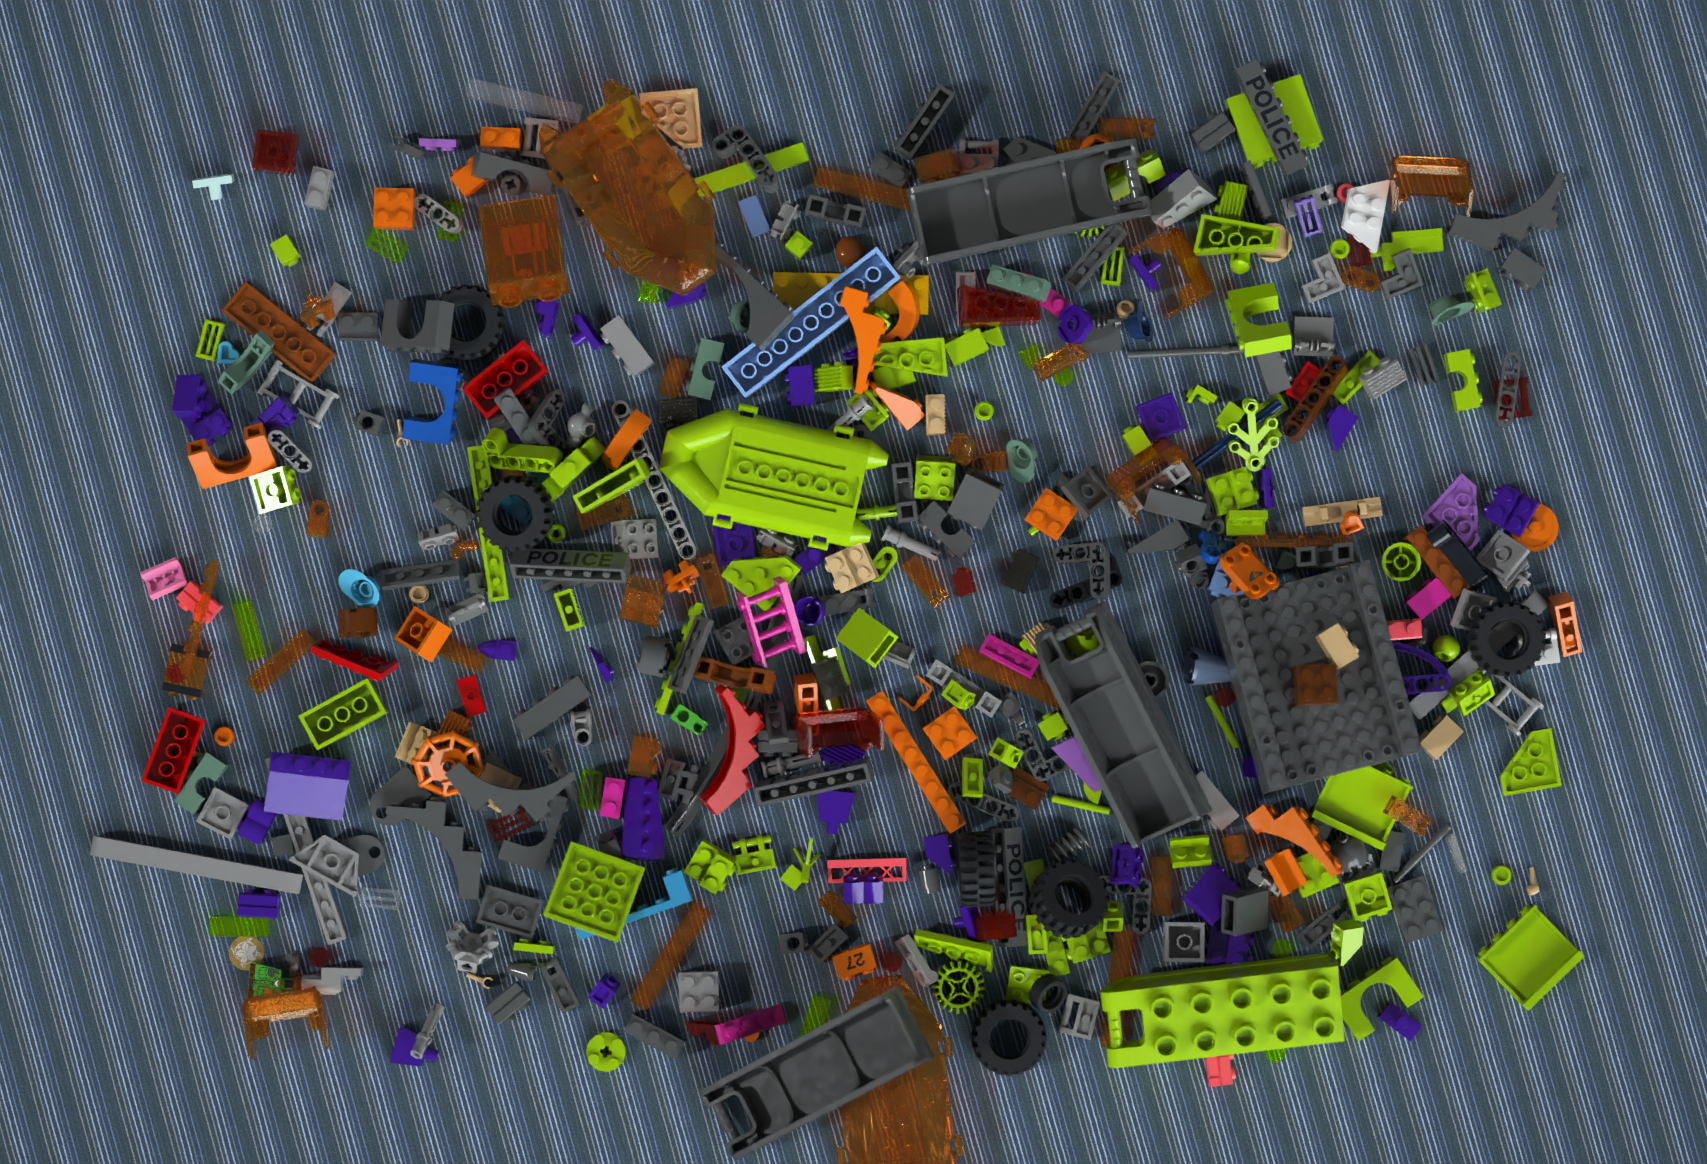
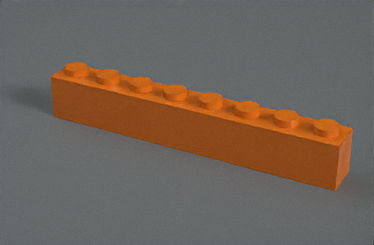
M883 690L866 700L949 834L967 824Z

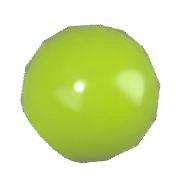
M1442 635L1434 641L1433 652L1437 659L1449 662L1459 655L1460 645L1455 637Z

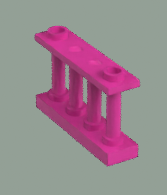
M780 576L773 578L774 586H772V589L749 598L741 591L737 592L739 598L737 605L740 611L743 612L754 653H752L753 659L756 664L763 668L768 667L766 658L788 649L794 650L798 654L807 652L787 581ZM773 596L778 597V606L752 615L750 605ZM780 613L783 615L785 620L783 624L760 633L757 632L755 623ZM784 631L788 632L790 638L787 642L763 651L761 640Z

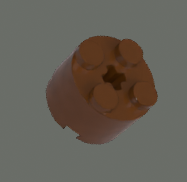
M356 608L338 610L339 638L378 636L377 609Z

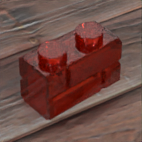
M966 567L955 569V573L951 578L953 585H955L956 597L974 594L976 588L975 583L972 582V571L967 570Z
M1007 910L995 911V916L993 912L982 913V917L974 919L975 928L977 929V941L1017 936L1014 913L1007 914Z

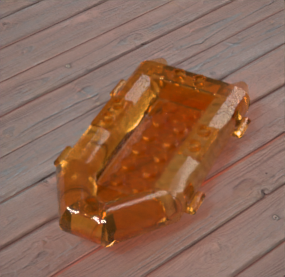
M610 79L602 85L605 103L602 107L565 133L549 125H545L538 131L541 153L552 168V170L547 172V175L557 190L565 186L607 246L608 249L602 254L613 269L621 266L627 274L685 296L716 274L715 209L710 203L715 198V195L705 181L697 185L655 125L654 122L660 117L649 101L641 105L631 89ZM643 109L646 110L651 119L646 120L642 114ZM556 171H559L563 176L564 179L562 182L556 175ZM701 189L707 199H702L697 191ZM614 250L616 254L619 256L620 259L618 260V262L612 255L611 251Z
M902 975L862 979L846 1012L899 986L935 1057L840 1106L844 1146L836 1147L838 1164H957L956 1156L964 1155L962 1135H954L946 1066V1057H953L951 1036L943 1037L942 1026ZM940 1041H944L945 1053H941ZM952 1139H955V1149H956V1152H955V1151H952V1147H951V1140H952ZM845 1150H849L850 1161L847 1163L845 1158Z

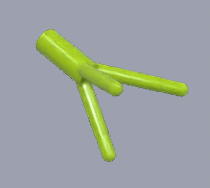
M813 837L809 838L806 861L803 860L796 847L793 848L802 865V883L809 882L810 867L821 856V853H818L810 861Z

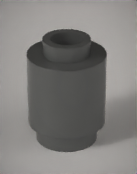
M933 864L921 866L922 870H919L918 873L921 889L924 890V894L939 892L941 884L938 868H933Z

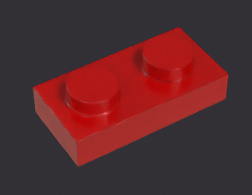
M1307 361L1292 382V388L1287 389L1285 394L1299 403L1321 370Z

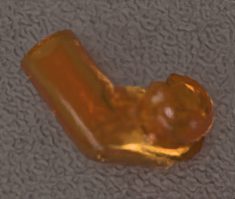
M477 541L459 542L450 549L451 558L460 559L462 551L477 550Z

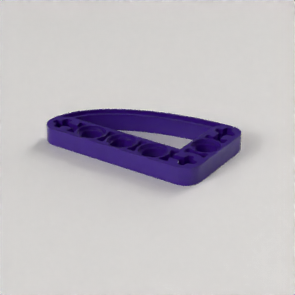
M1392 642L1394 650L1418 656L1432 664L1440 673L1402 677L1408 683L1407 694L1442 692L1449 689L1451 686L1450 675L1437 658L1416 647ZM1434 677L1433 681H1439L1440 677H1443L1444 680H1447V684L1444 685V688H1441L1440 685H1433L1435 689L1431 690L1429 678ZM1421 678L1426 679L1428 683L1427 688L1424 690L1418 689L1416 685L1417 681Z

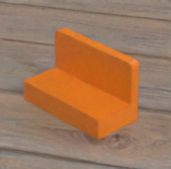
M1290 848L1269 857L1264 862L1283 897L1290 894L1294 889L1308 883Z

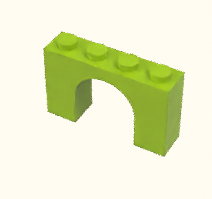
M1274 282L1228 291V299L1225 300L1226 309L1231 311L1229 313L1230 322L1235 324L1233 326L1235 337H1239V350H1243L1245 358L1292 349L1291 333L1287 321L1270 325H1255L1247 321L1252 315L1279 309L1278 294Z
M1389 956L1380 962L1382 965L1377 969L1374 967L1364 973L1365 977L1360 980L1356 978L1348 984L1349 988L1344 991L1340 989L1343 1021L1358 1041L1375 1031L1361 1008L1362 994L1369 986L1376 983L1388 984L1407 1008L1424 997L1397 957L1391 958Z

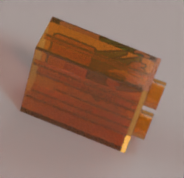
M556 194L478 206L486 281L493 306L501 305L505 308H513L520 305L522 301L540 299L541 301L551 302L559 299L561 295L571 294L562 220Z

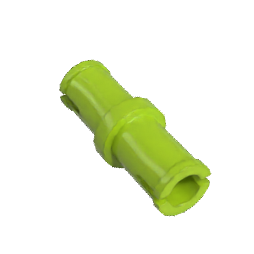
M874 505L871 508H857V514L865 513V515L857 516V519H875V521H878L880 518L897 517V512H888L896 510V505L880 507Z

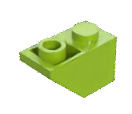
M1354 919L1333 923L1330 958L1338 965L1344 966L1361 947L1364 927Z

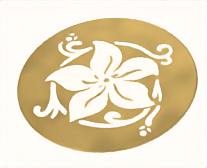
M250 935L236 938L229 948V958L232 964L241 970H249L250 962L261 963L264 957L262 943Z

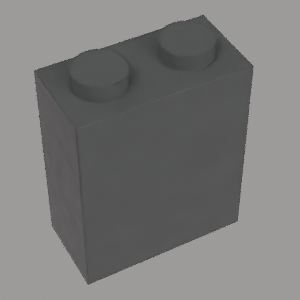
M969 467L947 513L956 520L967 522L974 529L979 528L982 530L1005 484Z
M1252 886L1222 894L1221 932L1232 936H1239L1266 929L1268 927L1269 890Z

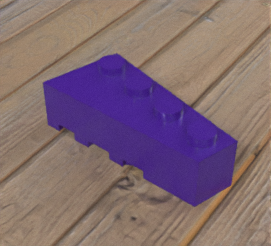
M645 777L626 779L622 857L646 862L666 861L657 780Z

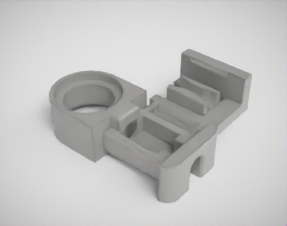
M1253 867L1247 877L1259 887L1264 886L1266 888V886H1269V890L1277 897L1280 895L1281 892L1275 881L1257 868Z

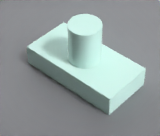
M230 173L196 178L192 183L193 188L208 186L211 200L222 199L220 185L233 183L235 180L234 174Z

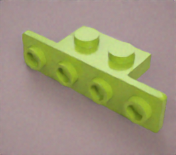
M815 635L803 638L806 651L811 659V667L816 673L818 686L824 695L825 706L830 712L840 709L841 706L835 689L849 685L851 682L838 647L821 653Z

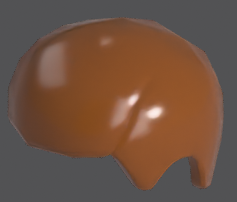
M843 237L837 243L836 258L844 267L850 268L865 256L864 244L857 237Z

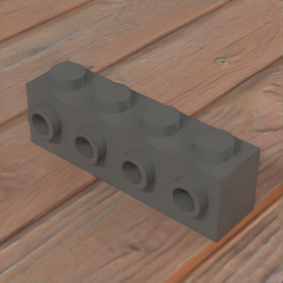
M941 84L930 90L927 95L929 97L925 104L921 103L916 111L918 113L914 120L910 119L905 127L907 131L903 136L899 135L894 143L896 145L895 152L910 162L955 99V94Z

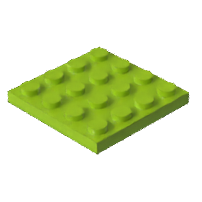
M571 841L543 916L618 943L645 868Z

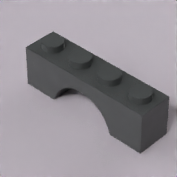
M488 150L475 153L471 177L491 181L500 172L509 170L521 177L526 191L540 195L550 194L554 171H550L548 166H531V162L526 160L512 161L510 156L501 155L497 157L493 155L494 152Z

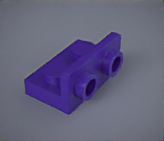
M1131 844L1114 845L1109 881L1111 884H1131L1134 888L1139 887V881L1142 879L1141 863L1144 861V853L1139 847L1133 849Z

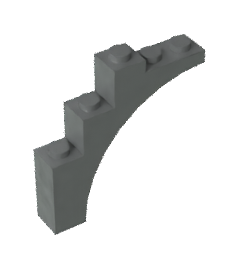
M1558 171L1541 197L1530 207L1519 213L1496 219H1478L1456 214L1447 235L1491 252L1494 248H1498L1501 237L1499 235L1516 242H1521L1523 238L1526 239L1529 235L1530 228L1528 226L1546 233L1551 232L1552 229L1555 230L1559 223L1557 218L1559 213L1553 211L1552 208L1555 209L1559 202L1557 195L1559 190L1563 191L1567 180H1564L1566 174Z
M461 762L444 774L474 811L477 809L482 811L490 804L488 800L491 799L505 817L508 814L512 817L520 810L518 806L521 804L536 822L538 820L543 822L551 815L549 813L551 808L547 805V802L553 803L561 796L559 792L564 788L569 790L576 784L574 780L577 778L572 772H569L559 780L542 787L509 789L483 781L471 773Z
M431 797L430 801L426 800V808H422V804L410 803V807H402L400 802H391L390 806L386 805V814L401 816L418 823L429 830L442 843L449 853L456 870L458 898L478 899L482 851H478V847H466V850H462L464 827L460 826L459 822H448V825H444L446 802H443L440 797Z

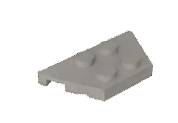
M323 835L290 857L289 861L356 897L359 854Z

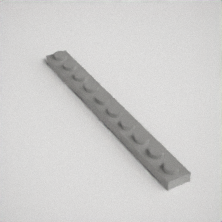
M267 758L265 762L269 771L270 758ZM283 814L296 853L314 842L307 818ZM302 868L327 944L330 945L347 939L329 882Z

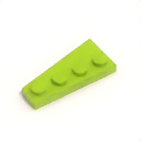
M944 337L881 343L879 352L875 353L873 360L876 361L875 366L948 377Z
M916 929L914 936L917 947L937 954L944 952L953 960L957 961L958 958L969 961L970 966L976 967L978 964L986 967L985 971L992 973L993 945L985 942L970 941L967 938H956L948 934H938L929 930Z

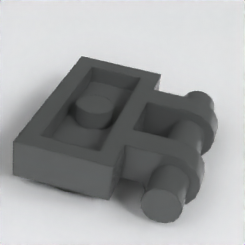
M667 758L658 789L659 797L677 801L679 794L683 795L681 803L689 805L690 799L694 795L695 781H698L699 775L697 773L699 767L692 765L690 772H687V763ZM686 777L688 778L685 789H682V781Z

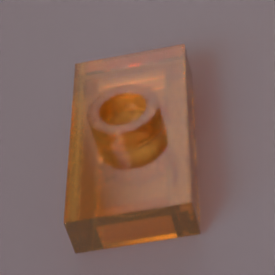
M832 889L827 891L818 900L822 907L843 929L858 918Z

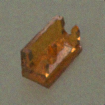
M1273 893L1269 896L1268 908L1284 933L1290 932L1305 923L1288 895L1283 897L1280 893L1277 897Z

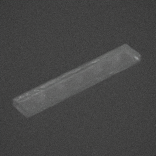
M473 78L469 79L465 96L469 99L578 125L580 124L584 107L581 104Z

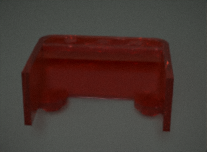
M857 707L837 709L831 712L826 710L793 715L799 750L808 758H812V755H815V752L819 751V748L852 744L859 746L862 750H870L875 746L880 751H884V720L868 708Z

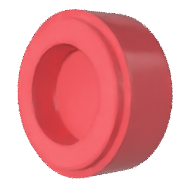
M1345 183L1337 189L1336 196L1341 203H1346L1347 192L1350 188H1354L1353 185Z

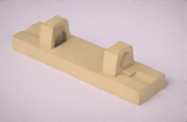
M1380 497L1302 507L1304 527L1341 522L1344 520L1346 512L1354 510L1358 513L1357 505L1360 508L1359 516L1361 519L1381 517L1383 515Z

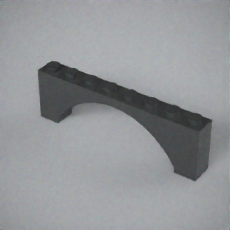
M681 212L651 243L650 247L666 263L678 258L697 257L719 262L732 270L743 282L749 299L750 323L749 330L745 334L763 352L795 318L792 314L793 309L786 302L782 304L778 300L779 296L772 289L768 291L764 288L766 284L758 276L756 278L750 275L752 271L745 264L740 266L737 263L738 258L732 252L727 254L723 250L724 245L717 239L713 241L709 237L711 235L710 232L704 227L700 229L696 225L697 221L690 214L686 216Z

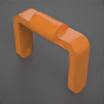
M918 674L915 677L929 689L916 701V705L912 707L900 696L897 698L912 711L917 710L920 705L923 706L930 698L928 695L933 690L932 686Z

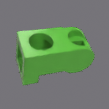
M681 703L677 704L669 718L698 736H701L709 724Z

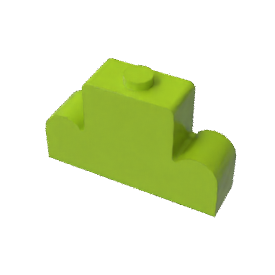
M594 436L580 449H575L549 474L550 477L542 483L546 488L544 490L546 494L550 493L552 497L550 499L551 504L602 458L606 448Z
M643 457L637 458L572 497L580 512L586 513L645 482L644 479L652 474Z

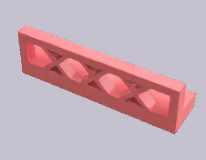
M906 857L827 860L828 883H843V876L849 874L854 867H860L864 870L865 873L863 875H867L873 867H881L885 871L882 876L884 877L886 874L890 876L883 878V882L907 881ZM893 866H902V877H893L888 871ZM832 868H841L845 874L841 879H832Z

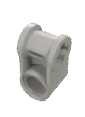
M587 708L586 711L578 712L571 710L574 740L580 746H589L593 741L591 709ZM582 732H586L589 736L588 741L585 743H581L578 739L579 734Z

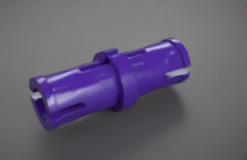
M1272 468L1260 469L1261 487H1259V491H1261L1262 508H1275L1273 491L1275 486H1273Z

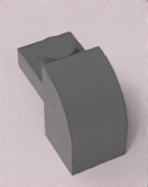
M613 828L595 836L600 852L627 861L626 857H622V849Z

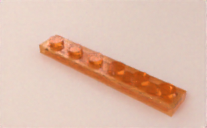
M822 167L817 169L814 187L911 212L906 189Z
M1249 535L1238 536V539L1233 540V548L1240 543L1249 545L1251 548L1332 547L1336 543L1353 542V538H1348V535H1336V539H1328V535H1316V539H1309L1308 535H1297V539H1289V535H1277V539H1269V535H1259L1258 539H1250Z
M211 559L210 564L207 563L204 570V575L207 576L205 583L202 582L200 585L199 594L202 595L200 602L197 601L195 604V621L191 620L189 626L191 636L189 640L186 639L185 658H181L179 663L180 674L190 677L220 568V562Z
M965 646L961 647L954 664L1062 711L1047 682L1033 676L1029 679L990 657Z
M697 902L693 903L630 999L631 1002L647 1011L711 912Z
M1123 929V931H1116L1113 934L1108 984L1128 977L1130 974L1133 930ZM1125 1010L1120 1011L1122 1038L1125 1020ZM1105 1012L1101 1044L1103 1047L1110 1043L1107 1012Z

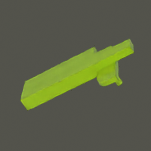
M1442 228L1392 232V242L1381 243L1375 254L1369 251L1370 258L1382 257L1383 271L1385 272L1392 271L1395 268L1391 255L1404 249L1410 248L1412 254L1444 251Z

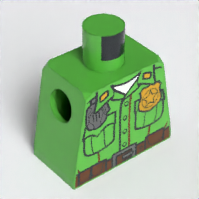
M254 961L250 962L247 1000L281 997L282 989L293 990L294 978L283 977V968Z

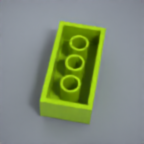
M366 678L298 717L316 750H322L389 712L372 680Z

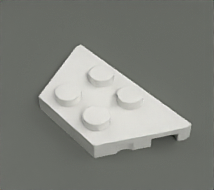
M1390 180L1350 188L1347 192L1341 228L1347 233L1352 234L1354 239L1359 243L1362 242L1374 254L1378 249Z

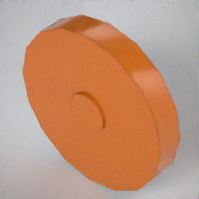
M1540 504L1522 537L1520 538L1510 533V536L1528 548L1530 552L1544 550L1553 544L1558 535L1559 525L1557 517L1550 508Z

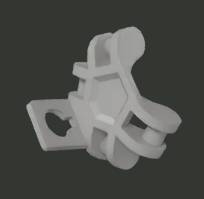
M457 920L454 923L453 929L447 931V935L452 941L446 945L448 951L453 952L452 956L457 960V970L476 974L477 965L481 964L485 958H492L493 955L490 949H494L499 945V941L496 939L497 930L495 928L486 929L481 934L468 931L466 926ZM459 932L464 935L462 938L459 937ZM468 963L472 968H467L463 965Z

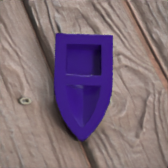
M490 640L477 646V649L482 654L490 658L515 661L517 641Z
M589 647L605 683L614 680L612 676L615 673L611 664L607 665L602 656L594 648Z

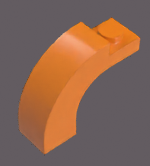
M906 278L887 292L898 306L899 320L897 325L879 340L881 343L897 342L899 338L902 341L907 340L918 325L920 318L919 298L914 287Z
M635 409L603 454L602 462L607 468L614 471L620 469L634 445L650 425L652 420L639 410Z

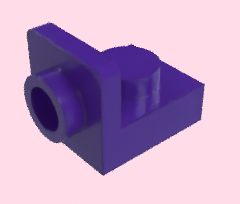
M605 973L588 998L604 1009L621 984L613 976Z

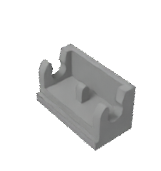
M895 641L883 659L909 669L916 649Z

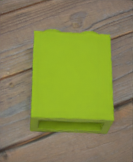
M858 608L835 639L875 668L898 639V636L861 608Z

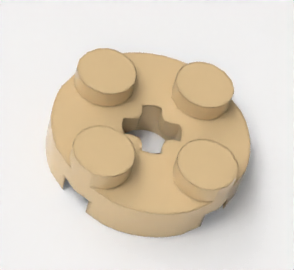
M1267 223L1265 226L1276 227L1281 231L1277 251L1257 252L1256 256L1266 262H1278L1284 259L1290 252L1292 237L1281 224Z

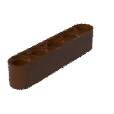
M1333 356L1327 361L1285 422L1283 433L1291 442H1299L1303 439L1346 376L1348 366L1341 357ZM1336 364H1342L1340 369L1334 370ZM1325 380H1330L1328 386H1323ZM1319 396V400L1312 403V398ZM1308 412V416L1301 419V414ZM1293 428H1297V432L1294 435H1290V431Z

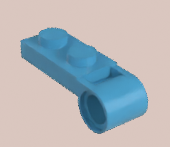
M510 495L501 501L500 507L525 526L528 527L531 524L532 509L524 498L518 495Z

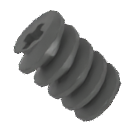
M1073 828L1074 835L1067 832V839L1060 836V843L1056 840L1053 841L1054 847H1051L1049 844L1046 845L1047 851L1054 862L1063 861L1064 856L1070 860V853L1077 856V848L1083 852L1084 844L1089 848L1091 847L1081 829L1079 831Z

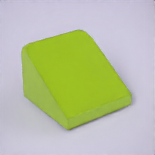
M1450 695L1438 703L1445 713H1449L1457 707L1456 700Z
M791 864L780 880L795 891L802 883V871Z

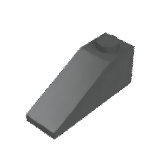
M1175 520L1126 552L1127 554L1171 551L1175 548L1179 551L1187 546L1186 541L1189 540V537L1179 521Z

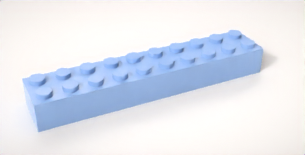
M875 247L792 312L795 318L763 352L752 343L723 365V370L745 398L750 397L849 320L844 306L839 305L845 285L868 292L867 297H870V304L900 281L901 277L881 251Z

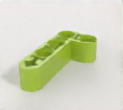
M496 427L489 431L482 442L488 464L496 469L551 473L563 458L562 452L556 447L510 444L504 431Z

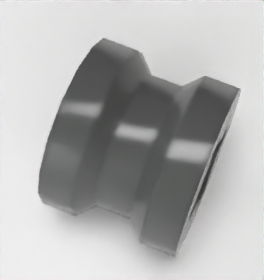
M507 175L501 182V187L508 196H516L520 193L522 185L515 175Z

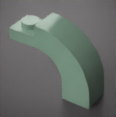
M260 329L254 335L244 353L223 371L218 383L229 393L234 394L268 359L273 351L272 347L275 342Z

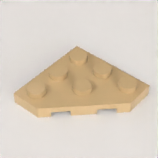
M697 88L639 93L641 114L683 149L703 147Z

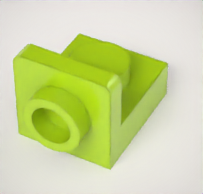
M1196 385L1195 388L1191 386L1186 394L1188 404H1191L1196 395L1199 396L1198 400L1206 405L1209 403L1213 404L1218 397L1200 385Z
M951 679L941 694L954 706L962 710L970 708L976 697L974 692L967 690L954 679Z

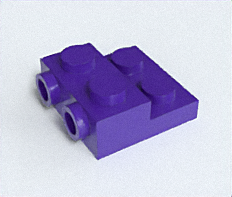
M543 291L541 298L536 300L535 309L539 316L544 318L539 323V330L542 336L552 339L560 301L554 295L555 293Z
M211 393L204 397L205 409L202 411L201 418H180L194 440L206 438L209 447L216 442L215 438L220 435L222 437L227 435L231 431L230 428L234 426Z
M1503 483L1501 487H1496L1493 493L1495 498L1492 504L1488 503L1483 511V514H1485L1484 518L1486 521L1521 538L1540 503Z
M1210 925L1205 963L1225 965L1250 962L1251 954H1248V947L1253 945L1254 935L1247 933L1232 936L1222 933L1221 926Z

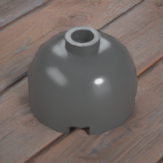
M1341 835L1330 845V852L1341 861L1343 872L1352 871L1351 867L1356 865L1360 868L1369 859L1365 844L1353 836Z

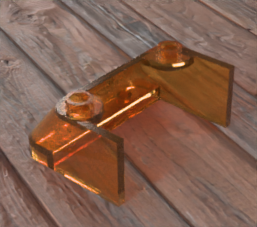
M1393 157L1390 166L1389 190L1392 213H1396L1397 204H1403L1409 200V195L1447 197L1448 202L1454 207L1464 206L1466 216L1470 217L1474 185L1469 163L1466 160L1456 158Z
M1170 228L1129 249L1127 253L1129 257L1147 246L1157 254L1170 250L1189 283L1179 291V299L1182 306L1167 313L1164 316L1165 321L1212 294L1213 284L1181 229Z
M1169 438L1158 440L1111 472L1107 478L1109 488L1136 525L1140 524L1138 514L1127 500L1136 492L1134 482L1163 462L1167 461L1171 465H1178L1184 462L1198 484L1202 482L1200 472L1184 450Z
M308 988L247 998L243 1002L242 1009L248 1058L257 1060L255 1040H261L268 1036L270 1032L269 1022L308 1017V1024L313 1030L321 1031L322 1046L326 1049H331L328 1017L322 995L318 990Z

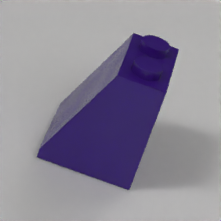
M1213 863L1209 865L1180 896L1190 908L1211 926L1222 915V894L1240 890L1239 887L1241 885L1234 877L1229 879L1225 875L1227 871L1219 863L1217 865Z

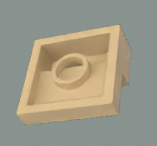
M864 543L848 547L825 558V568L827 572L832 573L834 577L833 586L840 593H844L879 577Z

